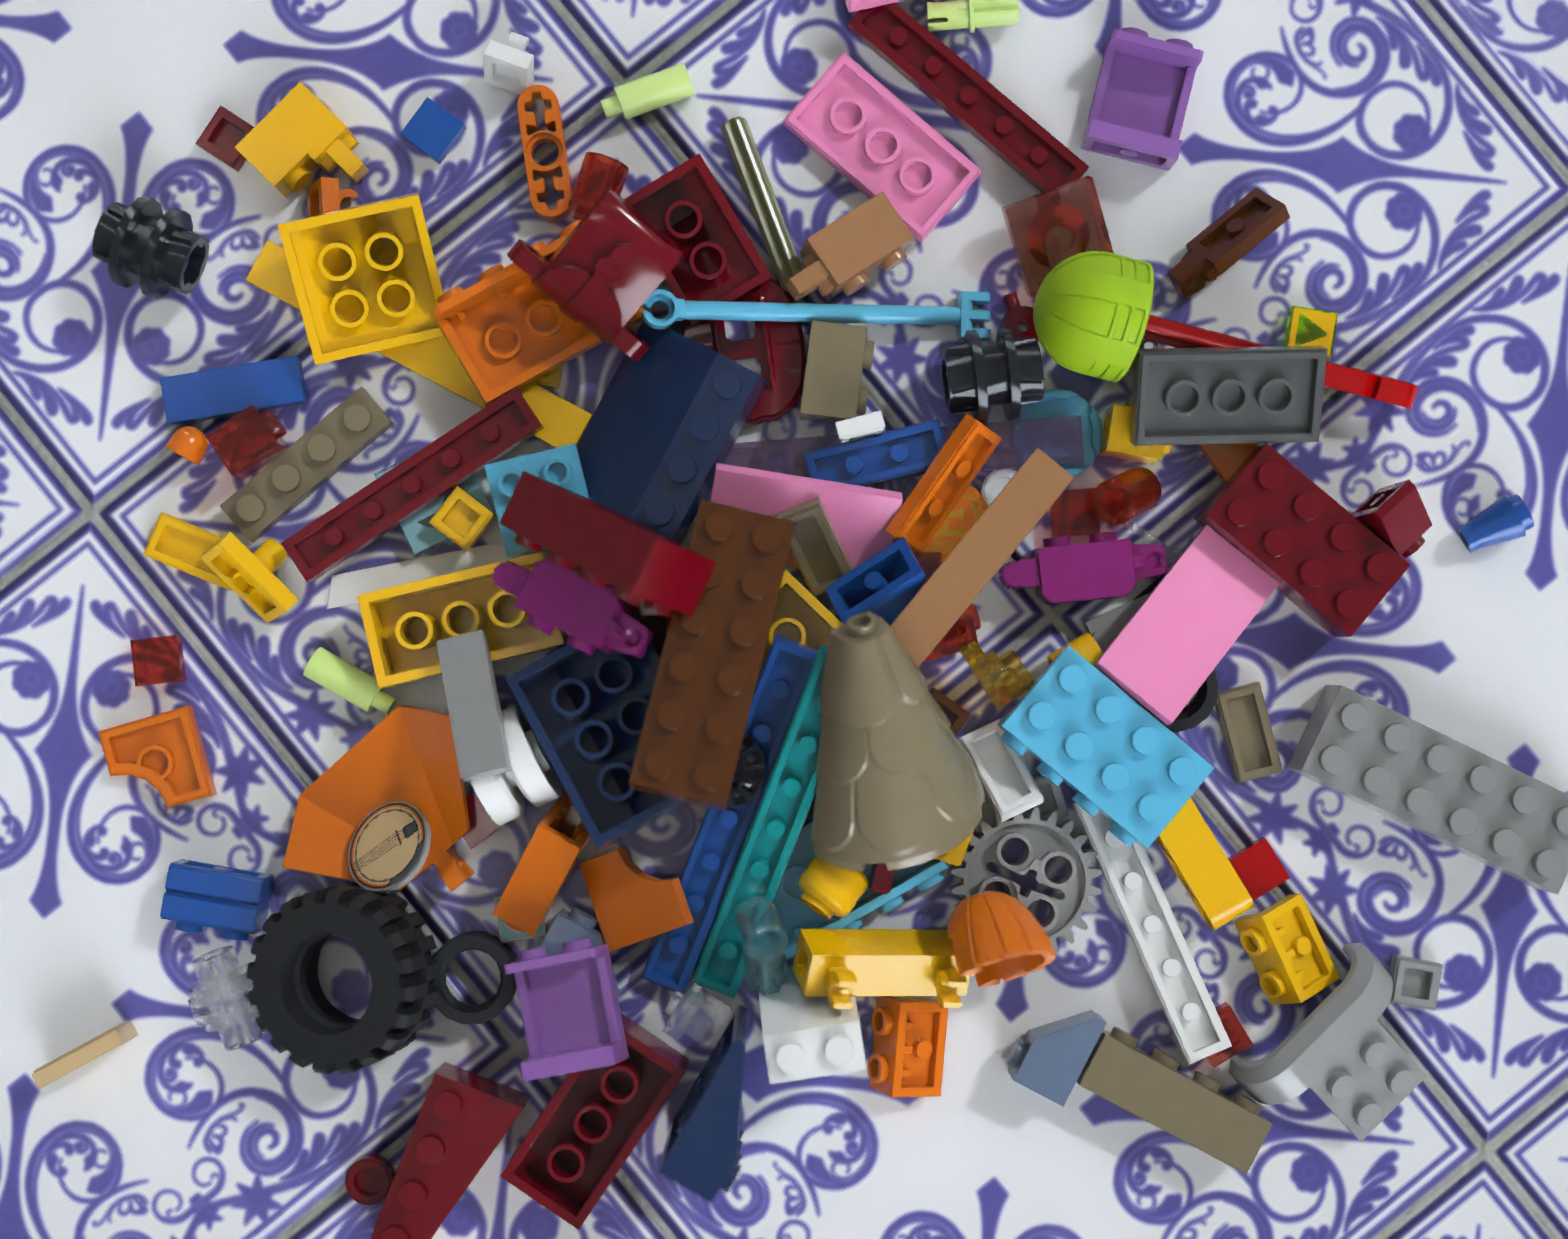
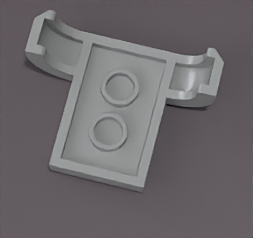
M1347 943L1342 949L1350 957L1351 966L1344 981L1269 1055L1256 1061H1245L1238 1055H1233L1230 1058L1229 1074L1254 1100L1267 1105L1288 1102L1310 1088L1340 1122L1362 1142L1427 1075L1377 1021L1387 1008L1392 996L1393 981L1390 973L1362 943Z

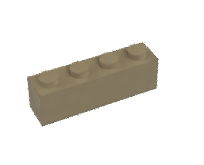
M1116 1026L1113 1027L1111 1033L1103 1029L1077 1083L1247 1175L1273 1125L1260 1113L1263 1106L1239 1092L1234 1099L1219 1091L1222 1086L1220 1082L1196 1070L1193 1077L1177 1069L1181 1063L1179 1060L1157 1048L1154 1049L1152 1055L1136 1047L1139 1041L1138 1038Z

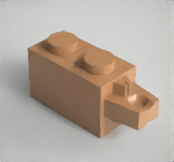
M882 191L806 239L800 251V255L803 258L800 264L804 270L791 277L786 288L795 302L817 289L823 297L828 295L830 299L842 291L849 296L870 281L867 275L881 267L884 272H887L907 258L905 250L914 239V236Z

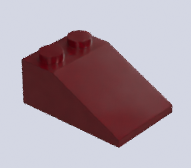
M700 153L624 199L682 248L683 254L678 263L664 279L668 288L677 299H684L685 301L732 302L772 277ZM689 320V322L691 323V325H694V324H696L697 322L701 321V320Z

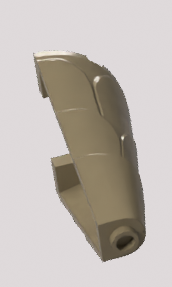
M870 611L850 617L845 624L829 631L819 708L823 718L816 765L818 778L811 840L814 844L815 856L830 865L853 871H864L865 864L886 863L887 870L891 871L927 862L959 845L978 826L982 819L981 807L983 802H986L982 781L977 774V767L950 728L951 722L927 690V680L887 622Z

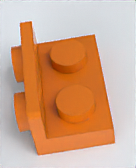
M877 996L876 1008L872 1014L873 1048L867 1066L871 1088L891 1097L941 1096L948 1008H942L937 999H898L893 996Z

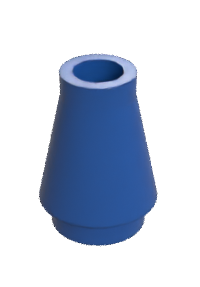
M1515 494L1509 498L1503 495L1467 524L1457 528V531L1464 546L1471 553L1479 548L1526 536L1525 531L1534 527V521L1529 509L1519 495Z

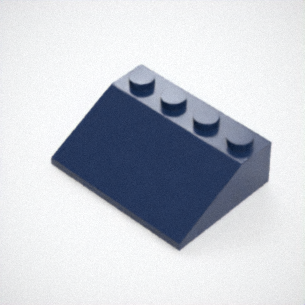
M642 321L637 333L651 348L639 362L634 361L626 354L624 355L577 444V450L590 499L681 544L698 513L701 499L705 500L712 487L716 463L724 464L767 381L754 371L669 328L656 330Z
M632 610L630 616L639 621L634 611ZM652 643L649 644L647 652L642 659L615 650L609 654L598 648H595L591 656L570 645H566L505 678L599 852L684 803L683 801L630 789L629 785L660 658Z
M742 1005L738 1006L670 1123L658 1171L710 1203L714 1200L719 1189L725 1193L730 1190L741 1169V1165L738 1163L742 1156V1153L739 1151L743 1144V1141L740 1139L744 1130L740 1129L748 1012V1009Z

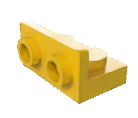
M1301 893L1290 894L1258 914L1241 916L1234 921L1240 935V942L1248 953L1258 974L1260 986L1273 1005L1302 1003L1340 979Z

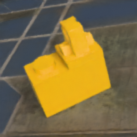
M301 81L235 146L285 197L292 191L296 193L305 188L313 177L312 171L317 166L324 172L327 170L329 173L339 166L356 184L369 172L365 164L352 152L359 145L356 141L357 139L347 126Z

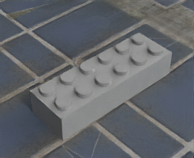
M1342 685L1325 686L1287 765L1288 769L1529 886L1558 895L1568 874V794Z

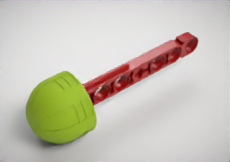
M1106 251L1083 252L1063 260L1044 278L1034 302L1033 320L1035 331L1048 355L1064 368L1111 382H1118L1126 374L1137 354L1142 339L1175 348L1268 346L1150 315L1154 291V271L1152 265L1149 262ZM1326 361L1325 387L1412 409L1419 389L1418 385Z

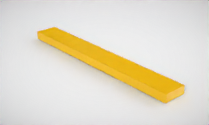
M267 240L246 281L300 310L284 248ZM444 336L376 351L482 409L486 407ZM533 382L520 388L519 391L544 427V429L533 436L554 448L574 443L577 446L593 415Z

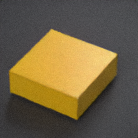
M456 486L428 523L468 552L496 515L462 488Z

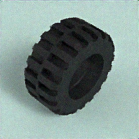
M344 883L292 898L281 905L280 912L271 914L265 921L262 930L266 934L256 936L251 948V953L256 955L254 962L247 964L246 978L253 982V990L247 993L250 1006L256 1005L260 1015L255 1020L261 1032L268 1030L273 1037L269 1043L279 1053L289 1051L291 1053L289 1060L302 1068L312 1064V1069L315 1072L331 1074L335 1071L341 1074L355 1072L407 1047L416 1039V1032L426 1027L431 1018V1012L426 1008L437 1004L440 990L438 987L433 986V979L441 976L440 962H433L431 950L437 948L433 935L425 937L421 929L425 925V921L417 911L408 913L405 910L408 906L406 900L397 894L386 896V893H374L361 887L358 883ZM332 933L344 937L360 950L369 966L372 992L369 1005L361 1019L349 1017L338 1011L328 1001L320 986L318 977L319 955L325 941Z

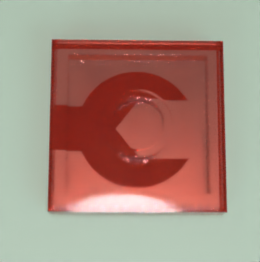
M1085 176L1001 208L1026 293L1030 297L1037 295L1044 278L1063 260L1088 251L1114 253L1093 177Z

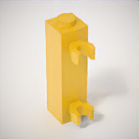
M800 929L792 968L804 996H828L829 1004L833 1009L852 1008L853 1002L850 996H937L938 1003L942 1008H961L962 1002L959 996H966L970 977L975 975L959 976L952 939L948 937L947 930Z

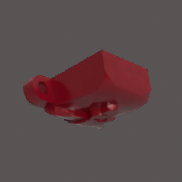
M608 186L549 260L521 239H518L507 253V256L521 270L533 278L531 284L559 306L561 313L574 323L579 322L605 344H614L631 359L639 362L651 347L626 323L678 263L683 250Z

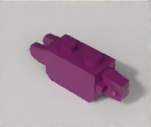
M1116 531L1089 534V543L1071 544L1070 536L1043 539L1042 548H1036L1031 551L1032 558L1020 559L1018 561L1013 560V562H1008V564L1005 563L1004 567H1001L998 578H1000L1003 587L1006 586L1007 589L1035 587L1036 597L1046 605L1127 596L1136 586L1137 580L1167 573L1166 552L1164 545L1131 544V538L1117 540Z
M547 559L535 562L531 571L509 561L505 563L501 561V564L495 569L493 568L494 578L492 580L495 581V585L518 597L514 607L528 613L525 623L549 635L552 634L556 627L569 634L565 643L591 656L595 648L609 654L615 650L640 659L647 652V648L652 642L655 633L630 616L632 613L630 603L612 595L613 589L607 586L603 588L577 576L578 572L561 567Z

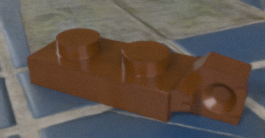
M1258 188L1253 189L1186 244L1188 252L1181 259V262L1167 272L1175 291L1187 299L1204 288L1207 281L1211 282L1217 279V276L1223 274L1290 219L1286 205Z

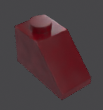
M1410 480L1378 489L1352 514L1404 559L1415 553L1425 543L1426 540L1422 535L1432 526L1418 490Z

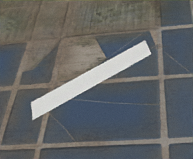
M504 542L473 547L468 552L458 550L332 575L327 609L359 603L357 595L525 556L526 552L507 556Z

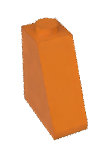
M565 789L562 792V796L556 800L537 826L492 913L494 916L502 919L510 928L525 932L532 937L535 936L548 916L591 838Z

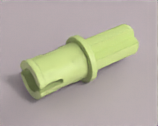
M1018 0L927 2L928 31L932 33L933 31L969 28L970 33H975V28L1015 25L1019 20Z

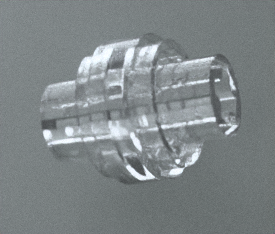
M230 945L215 949L193 960L192 965L199 983L189 990L191 998L188 1000L196 1024L203 1026L205 1032L218 1031L224 1048L227 1051L242 1048L261 1039L266 1034V1031L261 1032L255 1020L260 1015L256 1005L250 1006L247 993L253 990L252 980H247V964L240 965L234 946Z

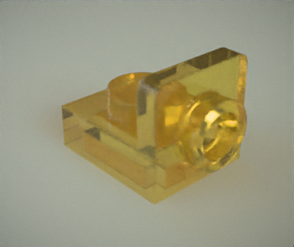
M975 640L959 650L997 710L1028 691L1035 683L1033 677L1013 650L1006 652L999 658L994 651L985 655Z

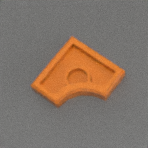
M192 705L98 731L110 776L131 775L146 780L160 792L167 808L217 794Z
M625 847L579 863L605 944L608 943L609 952L694 923L679 877L660 879L647 875L633 863Z

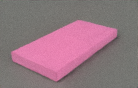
M844 51L783 120L785 127L869 199L883 191L914 238L920 243L927 238L982 174L980 168Z
M716 463L710 495L711 502L775 517L776 513L819 496L853 569L893 544L894 537L885 529L901 508L903 498L902 492ZM789 549L785 567L799 569Z
M1206 525L1200 530L1093 666L1168 726L1173 723L1278 587L1279 583L1211 527Z

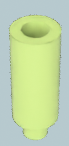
M684 63L614 87L616 95L601 100V104L606 118L623 113L625 120L694 96L695 94Z
M319 647L314 652L304 669L303 676L367 713L376 708L388 715L397 701L396 698L384 692L385 688H378L375 677L323 647Z

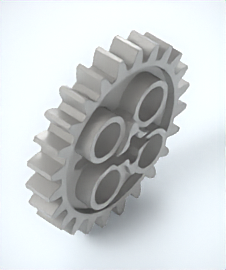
M1035 806L1029 809L1028 817H1023L1021 813L1001 823L994 810L995 824L990 826L983 820H980L978 826L982 834L978 837L972 834L969 842L971 847L969 851L966 850L963 866L950 868V873L960 877L962 881L949 887L950 892L956 895H963L965 899L976 893L983 892L988 884L998 881L1005 884L1006 894L1018 899L1027 908L1035 900H1046L1049 904V914L1040 924L1047 932L1055 952H1058L1056 938L1062 936L1072 944L1075 941L1070 928L1073 925L1084 930L1088 928L1085 921L1080 917L1082 912L1097 913L1098 909L1087 900L1089 896L1102 894L1100 888L1090 884V879L1102 875V870L1088 867L1087 863L1098 854L1093 849L1081 850L1080 847L1088 838L1086 834L1079 833L1072 837L1070 836L1074 826L1073 821L1067 819L1059 826H1056L1058 812L1050 810L1046 818L1041 820L1039 807ZM1011 838H1019L1024 844V854L1016 862L1004 861L1001 854L1003 844ZM1052 857H1064L1067 863L1066 873L1058 880H1049L1045 875L1046 863ZM993 862L1020 875H1026L1028 870L1031 869V877L1041 884L1063 891L1064 897L1056 899L1030 886H1025L1023 891L1020 892L1021 886L1011 878L989 871L987 864Z

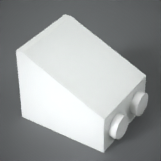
M793 964L756 969L762 1035L770 1084L867 1070L855 996H850L853 1002L852 1008L833 1009L829 1004L828 996H804L792 970Z

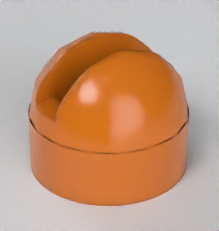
M185 426L178 428L172 434L165 447L199 466L207 452L208 442L206 436L195 427Z

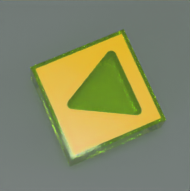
M1291 306L1288 309L1283 346H1323L1327 348V360L1331 359L1338 313Z

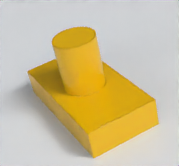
M229 532L200 556L266 623L287 612L298 600L273 574L288 558V555L283 546L272 539L265 540L252 553L239 539Z

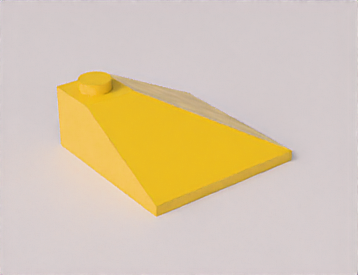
M418 192L277 225L315 365L444 336L433 315V308L438 304L437 299L443 294Z

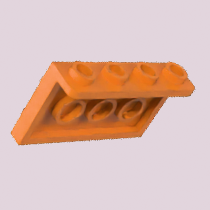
M581 220L575 221L562 229L559 233L560 238L547 245H544L543 242H537L531 246L549 260ZM515 263L505 268L502 264L488 268L478 276L479 282L465 290L458 286L446 291L438 297V304L433 308L435 322L486 406L513 388H522L602 343L598 337L579 322L574 323L561 313L559 306L532 285L531 281L533 278L521 270ZM640 307L626 324L631 327L642 321L641 313L646 311L645 308Z

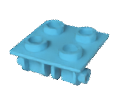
M576 443L484 465L498 522H500L523 471L589 498ZM499 524L507 556L531 551L513 541L517 533Z

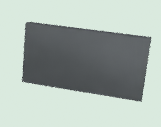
M1323 346L1138 349L1135 356L1130 442L1134 446L1319 442L1327 348Z

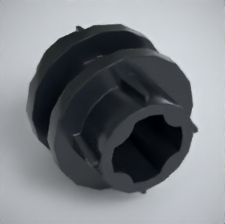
M143 196L137 198L130 206L118 202L107 206L94 232L92 256L108 263V272L112 282L128 288L139 281L141 292L150 298L158 300L165 297L171 289L184 294L194 289L207 263L209 240L205 236L193 232L192 218L186 211L174 208L168 210L163 215L161 204L157 200Z
M1003 326L997 329L996 344L982 346L978 332L976 330H969L965 332L964 345L948 347L941 352L944 396L950 413L971 412L973 418L985 424L988 417V407L1002 405L1008 421L1018 420L1021 405L1036 403L1043 399V364L1040 348L1035 337L1014 338L1010 327Z

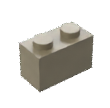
M812 320L799 419L835 423L856 417V414L865 415L869 387L860 386L862 368L871 369L875 344L874 341H866L868 327Z

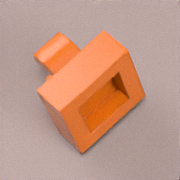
M320 177L307 187L308 217L341 210V201L353 202L358 198V192L348 188L340 190L339 178Z

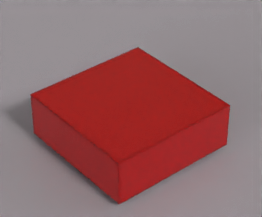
M1264 837L1257 839L1228 857L1253 901L1290 878Z

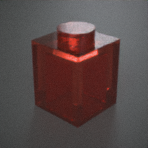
M253 405L205 436L230 474L243 480L276 459L289 448L282 436L287 434V431L279 418L271 410L265 413Z

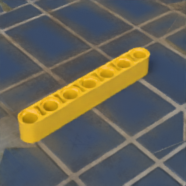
M1088 632L1066 644L1092 665L1103 654L1097 642ZM1065 646L1047 656L1049 664L1052 663ZM1190 797L1155 840L1209 927L1215 931L1254 907V903Z

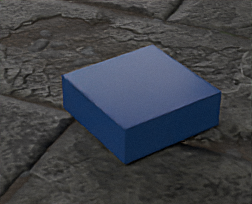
M427 97L400 135L440 165L467 128L463 122Z

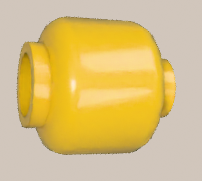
M815 856L798 880V886L803 892L799 898L811 910L827 920H830L833 915L842 918L850 913L868 888L869 882L862 871L839 868Z

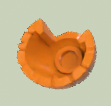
M983 891L963 899L953 910L947 923V934L953 942L959 976L975 974L978 988L999 984L1001 979L1004 982H1008L1018 977L1026 976L1027 973H1034L1046 967V964L1053 962L1057 956L1047 932L1038 919L1018 899L1003 892Z

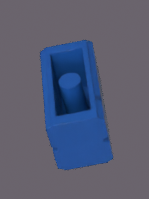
M185 859L171 862L168 868L165 885L166 892L163 896L160 912L161 919L175 921L174 929L198 933L203 931V926L221 929L220 937L241 941L248 940L249 934L254 935L262 931L263 924L267 920L268 903L271 898L274 875Z

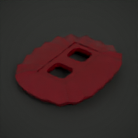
M773 277L732 301L795 303L791 294L785 292L781 288L778 279ZM689 320L680 321L679 334L733 361L756 358L760 361L762 377L767 381V384L748 417L745 426H755L764 422L777 421L787 412L797 407L803 392L807 361L805 338L801 322L754 321L756 334L753 338L730 341L726 338L724 320H701L694 325H691Z

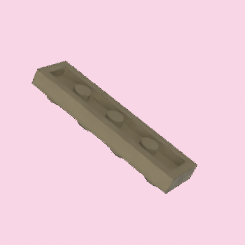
M361 386L222 503L220 507L250 542H255L395 423L367 390Z

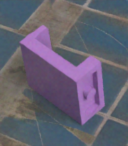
M1125 27L1121 30L1114 29L1106 43L1080 149L1169 171L1179 157L1182 140H1179L1196 69L1202 62L1204 52L1193 48V45L1186 40L1172 38L1162 41L1150 38L1144 30L1133 27Z
M591 937L562 943L564 952L547 955L545 946L517 952L518 961L504 965L505 975L514 973L529 1052V1058L520 1062L523 1082L616 1065L629 1058L608 943L592 946Z

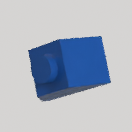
M902 537L827 586L825 590L843 624L854 615L870 611L884 619L890 626L919 591L926 575L908 542Z

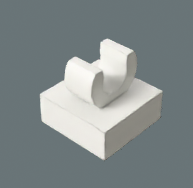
M511 32L506 44L490 39L483 53L484 82L519 95L526 88L533 86L534 55L525 51L529 38Z

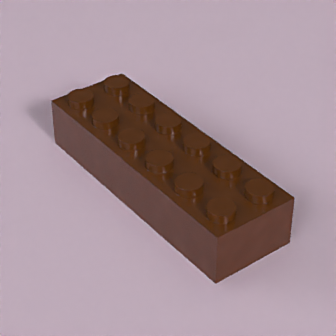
M701 499L689 549L717 563L693 615L689 616L676 610L672 612L629 780L630 789L725 812L796 522Z

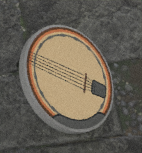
M404 801L388 802L371 811L357 827L349 846L348 864L354 880L361 887L374 893L392 892L410 882L422 868L430 850L431 828L426 815L416 806Z

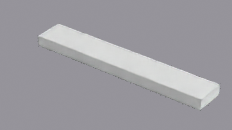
M1073 803V808L1084 833L1088 836V842L1091 848L1098 854L1095 858L1102 870L1186 1063L1190 1065L1231 1047V1042L1144 847L1137 842L1128 847L1108 830L1112 822L1101 812H1098L1093 817L1079 805Z

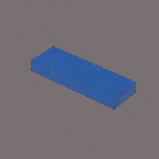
M297 355L160 378L166 420L169 425L308 403L302 361Z
M935 419L803 453L809 478L868 487L926 472L945 445V439L940 419Z

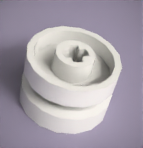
M513 705L501 711L512 770L470 781L485 810L499 826L524 814L525 804L523 795L530 803L537 807L562 796L554 768L524 712L518 705Z

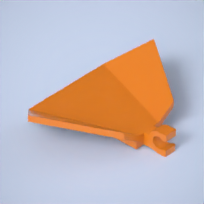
M397 706L304 790L298 798L282 868L355 881L349 869L348 852L351 839L357 827L375 808L388 802L404 801L419 808L426 815L431 828V845L428 856L422 868L412 880L433 863L438 868L441 879L451 891H454L470 878L475 872L452 848L470 830L464 782L460 778L449 714L414 706Z

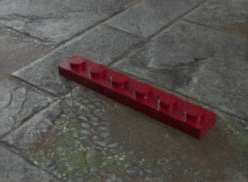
M896 3L859 10L848 23V30L1056 206L1060 203L1057 189L1078 182L1089 169L1086 163Z
M515 387L281 542L306 582L312 583L485 468L484 465L494 462L544 429L519 389Z

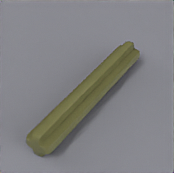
M740 116L724 122L721 125V130L779 284L785 292H789L786 288L788 280L803 269L747 120Z

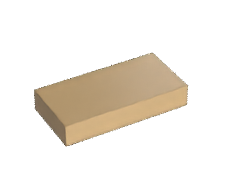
M125 1021L34 1070L32 1077L38 1088L41 1089L138 1036V1033L131 1021Z

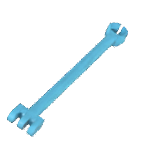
M656 289L641 306V308L646 310L641 313L643 321L649 327L656 330H664L675 321L683 320L812 322V320L830 323L957 325L958 341H964L965 332L969 330H976L980 341L991 339L990 329L973 328V323L990 322V311L972 310V304L984 305L990 303L989 292L960 291L956 295V307L685 301L684 299H677L667 290ZM661 304L666 307L668 315L664 319H657L651 312L647 311H650L653 305Z

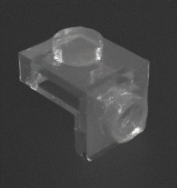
M694 983L686 990L685 994L678 990L675 992L662 1014L669 1018L662 1031L677 1041L686 1034L703 1046L710 1047L732 1012V1007Z

